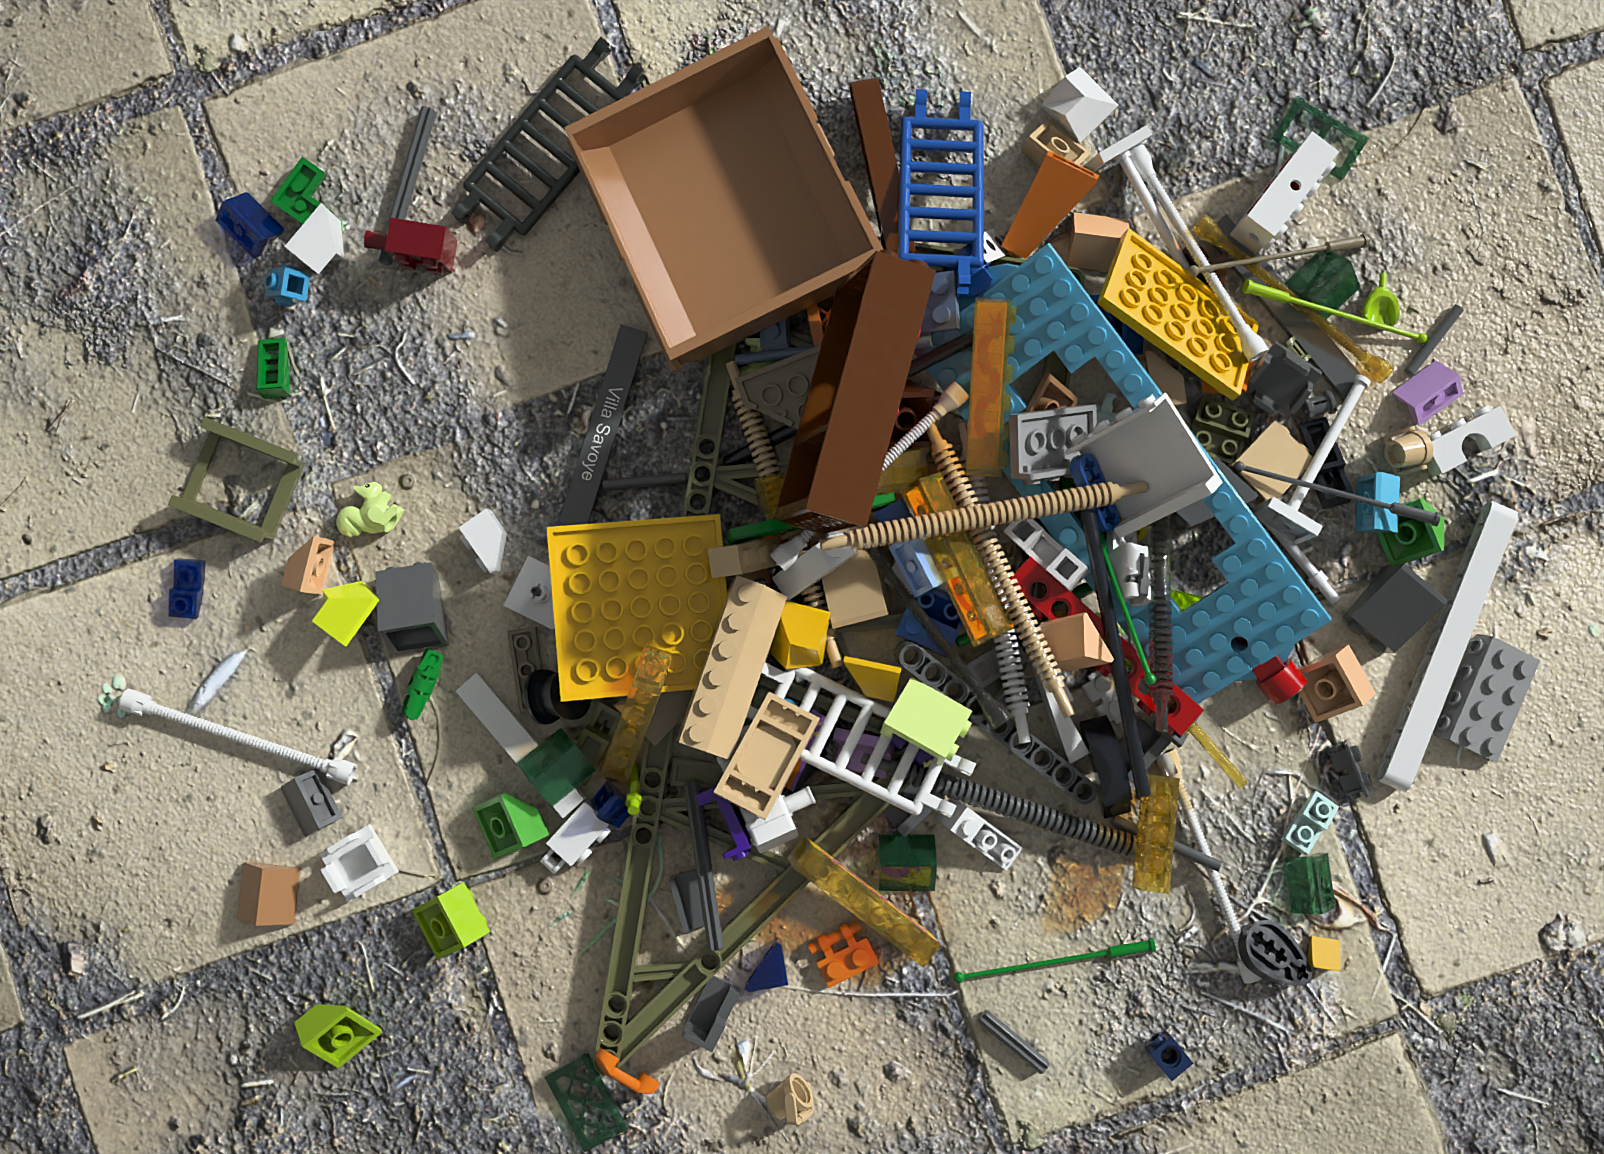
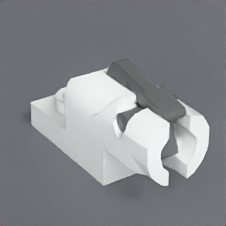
M1115 531L1106 532L1107 554L1125 603H1127L1128 599H1130V606H1142L1150 603L1151 578L1149 573L1148 547L1137 544L1136 531L1120 539Z

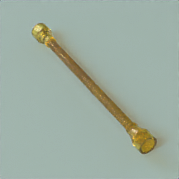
M1206 213L1191 229V232L1198 238L1212 243L1218 248H1223L1236 261L1250 258L1245 252L1239 250L1234 243L1228 241V237L1222 233L1217 222ZM1258 263L1242 265L1248 271L1250 270L1251 273L1253 272V275L1261 279L1262 282L1264 281V284L1287 292L1291 297L1300 299L1289 288H1286L1285 285L1283 286V283L1278 281V279H1275L1274 276L1272 277V274L1267 272V270L1261 268V265ZM1288 302L1299 310L1302 315H1305L1307 319H1310L1311 322L1313 321L1318 328L1324 330L1327 335L1348 350L1349 353L1351 352L1357 358V361L1363 365L1368 376L1378 384L1386 380L1394 370V366L1387 360L1373 355L1367 350H1362L1357 343H1354L1337 327L1335 328L1332 323L1324 319L1316 310Z

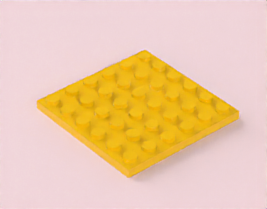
M720 514L547 527L561 702L694 690L727 596L726 576L712 578L707 550L723 546Z

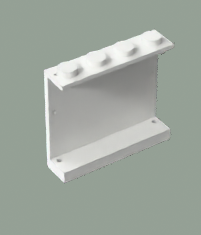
M1166 392L1156 398L1153 394L1147 396L1137 403L1139 407L1133 411L1130 407H1127L1114 416L1116 420L1109 423L1108 419L1100 422L1092 428L1094 432L1089 435L1085 431L1071 440L1073 445L1064 452L1066 456L1078 451L1081 455L1086 453L1094 455L1106 482L1117 483L1119 486L1142 481L1147 483L1148 491L1146 493L1124 496L1115 502L1119 515L1123 519L1114 528L1119 539L1211 495L1223 483Z

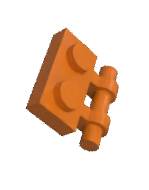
M859 920L850 924L845 922L839 925L840 929L826 936L823 933L816 937V941L808 944L812 955L821 950L825 954V957L817 960L816 963L828 988L879 964L867 936L856 941L853 935L863 930ZM843 939L847 941V946L833 952L831 945Z

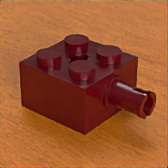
M390 217L387 234L368 230L365 232L364 248L384 250L402 269L415 271L416 267L426 268L428 273L443 275L444 271L451 273L453 271L458 240L446 226Z

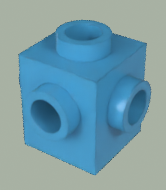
M281 264L280 268L269 269L264 280V287L266 288L265 297L275 299V304L292 307V303L306 302L310 274L297 271V267Z

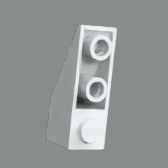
M954 797L952 799L949 798L948 802L956 805L951 818L941 813H938L935 818L1007 871L1023 848L962 802L954 800Z

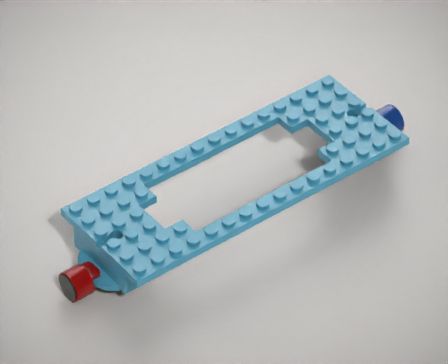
M1048 243L1020 266L1007 263L990 267L989 265L992 261L987 263L984 260L981 268H970L971 284L968 297H959L960 330L934 333L932 335V347L916 348L914 350V354L919 357L970 330L976 336L977 301H1007L997 464L1023 498L1042 493L1047 494L1048 492L1054 493L1056 489L1049 481H1043V478L1040 479V484H1023V479L1011 478L1010 430L1006 422L1009 421V414H1017L1027 407L1026 403L1011 385V382L1052 351H1055L1071 374L1095 356L1134 409L1138 408L1137 403L1147 396L1153 394L1156 398L1163 394L1051 244ZM972 244L965 245L954 255L972 256ZM943 267L946 272H957V267ZM975 345L927 369L942 391L955 381L968 394L969 398L957 408V411L969 426L971 424ZM1196 439L1223 482L1211 495L1202 500L1234 541V543L1214 555L1211 559L1227 582L1183 611L1166 589L1152 596L1150 603L1146 605L1130 606V599L1125 604L1145 658L1197 704L1236 680L1257 679L1256 684L1272 705L1280 704L1295 696L1307 683V680L1293 661L1288 658L1294 648V644L1331 622V617ZM1071 511L1039 518L1056 542L1063 548L1068 549L1088 567L1090 572L1084 579L1096 593L1083 525ZM1109 580L1117 623L1133 642L1112 582Z

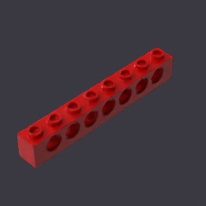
M1031 556L1014 572L1015 576L1010 580L1017 579L1018 583L1014 587L1018 585L1021 587L1017 594L1024 593L1025 596L1023 598L1027 599L1031 604V612L1040 620L1044 617L1049 621L1058 619L1052 614L1051 607L1054 602L1062 601L1066 605L1067 610L1065 615L1059 618L1086 612L1101 638L1105 639L1101 618ZM1034 582H1040L1045 587V594L1039 599L1032 597L1030 594V586ZM1120 636L1124 658L1128 659L1131 664L1127 675L1131 693L1139 700L1136 705L1148 716L1153 712L1161 720L1158 725L1171 735L1173 732H1176L1181 736L1202 714L1204 709L1147 659L1150 672L1155 675L1156 682L1148 693H1141L1138 689V683L1144 678L1145 673L1136 649ZM1110 663L1093 666L1104 677H1107L1109 674L1113 677ZM1165 697H1171L1174 707L1170 712L1163 713L1160 709V702Z

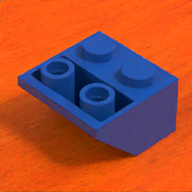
M933 588L916 598L912 594L895 636L911 641L926 650L947 658L962 626L963 619L952 596Z

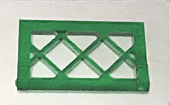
M589 1053L582 1054L580 1057L544 1077L584 1152L628 1129L600 1074L595 1070ZM585 1065L592 1080L577 1076V1068ZM561 1077L571 1079L567 1093L562 1091L557 1079ZM574 1080L590 1085L586 1099L570 1095ZM593 1086L598 1088L605 1101V1105L589 1100ZM568 1099L584 1104L580 1118L576 1117ZM587 1105L603 1110L599 1124L583 1119ZM606 1111L611 1113L616 1125L612 1127L602 1125ZM581 1125L598 1129L596 1136L588 1139Z

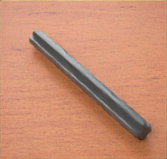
M422 106L420 108L384 234L388 233L390 217L406 219L436 116V111L430 107ZM384 250L378 251L377 261L384 265H392V257Z
M697 780L684 783L707 948L709 951H718L723 948V939L703 805L699 806L695 797L701 793L700 782Z

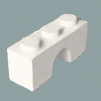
M1488 405L1472 413L1474 418L1466 422L1464 418H1461L1449 424V431L1443 434L1440 431H1436L1428 435L1433 444V456L1430 462L1425 465H1427L1432 477L1443 474L1467 461L1462 452V442L1465 437L1474 440L1479 450L1484 451L1516 436L1501 406L1492 409Z
M1027 518L1024 521L1021 519L1019 522L1013 521L1003 531L1013 543L1037 561L1070 592L1090 572L1084 563L1068 549L1063 548L1033 519L1029 520Z

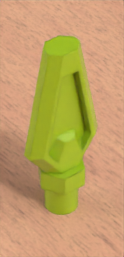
M636 762L630 763L628 767L625 805L628 806V813L631 815L639 813L641 804L639 768Z

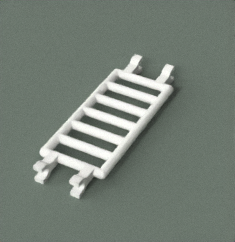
M767 662L764 663L761 676L779 683L774 695L782 699L785 698L796 675L811 682L799 708L807 712L810 711L821 688L836 694L810 750L805 749L800 760L912 815H919L925 805L951 818L956 805L930 794L944 764L970 777L976 763L954 755L951 761L945 759L940 767L936 764L938 759L934 757L912 802L898 795V791L919 750V747L910 742L888 788L885 789L871 782L894 733L891 738L881 734L861 776L845 769L872 713L887 719L892 710L891 708L806 667L786 669L784 672ZM848 700L861 706L862 709L834 764L820 757V754ZM750 706L746 718L753 721L758 709Z

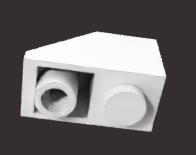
M486 508L459 527L463 533L460 539L469 550L473 548L479 556L475 560L485 573L489 571L490 574L496 575L501 570L507 532L493 512Z

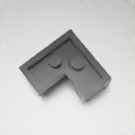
M714 975L705 984L685 1024L682 1037L713 1052L740 995L741 989Z

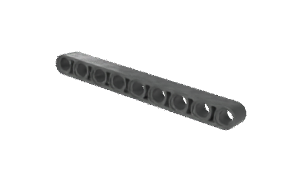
M907 640L901 641L896 645L894 649L895 660L927 686L968 709L971 702L979 700V709L972 712L969 718L1063 792L1082 805L1090 804L1096 799L1098 793L1097 786L1030 732L1031 742L1013 746V738L1018 734L1015 721L925 650ZM914 648V658L911 661L904 662V652L907 649ZM936 666V675L933 678L926 679L925 672L927 668ZM952 683H958L957 693L949 696L947 694L948 687ZM996 717H1001L1000 726L996 729H991L992 720ZM1043 750V758L1038 762H1034L1035 754ZM1064 767L1065 772L1063 776L1056 778V771ZM1081 784H1085V791L1077 795V788Z

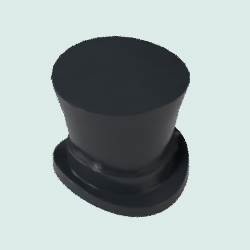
M539 669L531 672L526 678L524 685L525 703L531 718L536 723L541 725L552 724L561 717L568 720H578L588 712L592 699L561 702L558 672Z

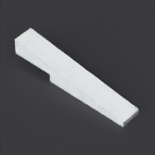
M1034 659L1030 663L1061 755L1071 764L1089 754V751L1070 716L1064 718L1053 693H1049L1047 688H1043L1042 684L1047 681L1040 682L1039 677L1043 676V673L1036 674L1035 671L1040 666L1033 668L1032 664L1037 661ZM1065 684L1063 689L1069 702H1072L1074 699Z
M478 672L456 690V693L562 818L566 817L587 798L550 757L551 754Z

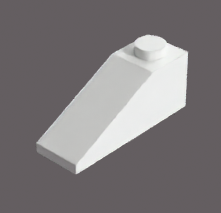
M845 533L830 535L827 538L845 535ZM819 542L796 559L786 571L781 570L772 579L781 593L787 596L786 600L789 601L852 559L858 552L855 548L851 549L850 546L821 551Z

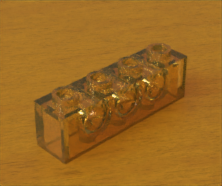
M1148 775L1151 795L1140 797L1132 888L1140 891L1169 894L1180 778Z

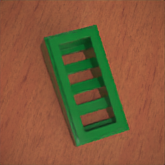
M286 338L258 340L256 391L264 399L290 397ZM279 350V353L267 354L266 351ZM278 361V364L267 365V362ZM268 373H278V375L268 376Z

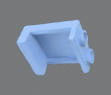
M954 531L952 534H947L946 532L945 535L938 534L936 537L931 535L930 538L923 537V539L919 540L916 537V540L910 541L908 539V542H902L901 540L900 543H894L889 546L915 598L975 568L958 533Z

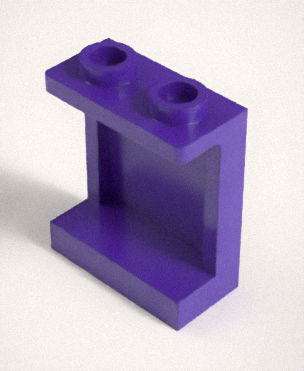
M715 785L702 791L695 797L699 806L716 799L736 845L728 848L722 855L724 860L731 857L734 862L749 855L754 841L746 829V823L739 807L714 794V790L717 787Z

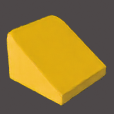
M1310 935L1307 956L1309 965L1315 968L1340 971V941Z

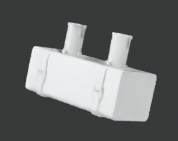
M750 725L742 728L734 754ZM717 756L718 764L724 773L730 760ZM807 786L805 789L787 797L780 795L766 821L740 807L739 809L745 820L746 829L753 839L759 853H763L798 837L799 834L791 818L793 816L792 813L810 804H814L816 801L809 786Z

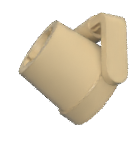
M1411 426L1384 436V456L1396 476H1403L1427 469L1425 464L1430 462L1433 456V444L1425 432L1416 430L1415 426ZM1405 433L1403 436L1392 440V437ZM1402 467H1415L1405 471L1401 470Z
M796 1073L786 1077L780 1085L767 1095V1105L772 1114L780 1120L786 1118L788 1125L800 1126L813 1114L811 1084Z

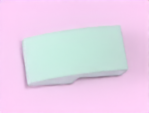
M1314 791L1300 808L1281 840L1301 854L1308 855L1321 831L1327 830L1339 806L1319 792Z

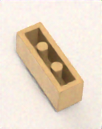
M779 536L707 549L712 578L745 574L778 566L770 554L781 545Z

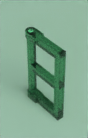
M1297 96L1271 139L1294 151L1299 144L1284 136V133L1300 108L1325 122L1318 133V136L1323 140L1332 126L1356 141L1340 168L1335 166L1330 172L1331 175L1342 181L1369 137L1364 134L1362 135L1305 101L1304 98Z

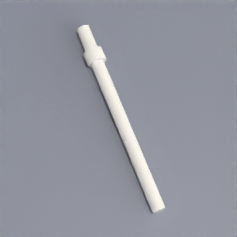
M1252 501L1247 503L1252 509L1256 506ZM1268 528L1309 577L1307 580L1314 589L1318 588L1331 604L1339 600L1340 596L1327 582L1328 578L1323 571H1318L1295 543Z

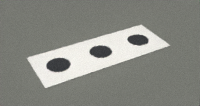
M994 228L984 232V260L987 263L1008 255L1005 248L1001 247L1003 239Z

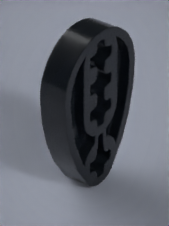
M1260 920L1249 923L1243 928L1238 940V950L1242 962L1251 972L1264 980L1282 986L1307 985L1311 981L1312 969L1304 952L1281 925L1271 920ZM1252 935H1256L1255 941L1257 943H1266L1265 947L1262 944L1254 945V938L1252 937Z

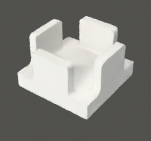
M371 824L350 834L320 854L326 865L321 869L322 874L335 894L341 891L348 903L399 872Z

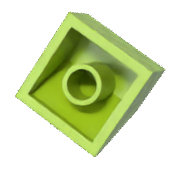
M464 882L411 910L437 960L468 946L490 932L484 915L480 913L474 902L472 892L466 887Z

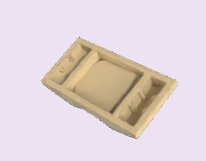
M768 692L715 788L714 794L766 821L794 767L803 754L820 718Z

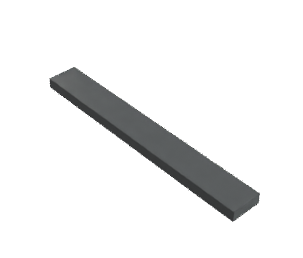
M1227 214L1203 233L1220 255L1228 250L1227 262L1261 256L1259 252L1255 255L1229 235L1236 225ZM1266 261L1231 267L1243 282L1249 279L1254 283L1287 292L1291 297L1296 298ZM1255 295L1290 338L1292 336L1296 338L1295 342L1305 355L1309 354L1311 356L1309 361L1314 367L1322 371L1324 379L1339 397L1345 401L1354 384L1352 382L1354 376L1361 374L1304 306L1291 302L1284 304Z

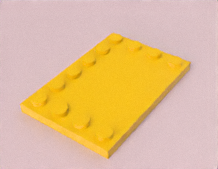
M1128 228L1120 238L1097 304L1210 384L1219 393L1232 401L1241 394L1249 362L1241 350L1240 338L1236 333L1235 325L1232 324L1233 322L1227 316V313L1221 306L1222 304H1220V301H1218V298H1216V295L1208 285L1197 277L1189 276L1186 269ZM1236 307L1245 323L1250 326L1253 332L1257 333L1259 323Z

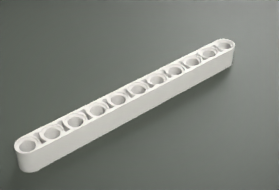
M1490 500L1483 506L1446 597L1448 602L1440 612L1376 775L1378 782L1402 792L1408 791L1411 787L1518 518L1517 511Z

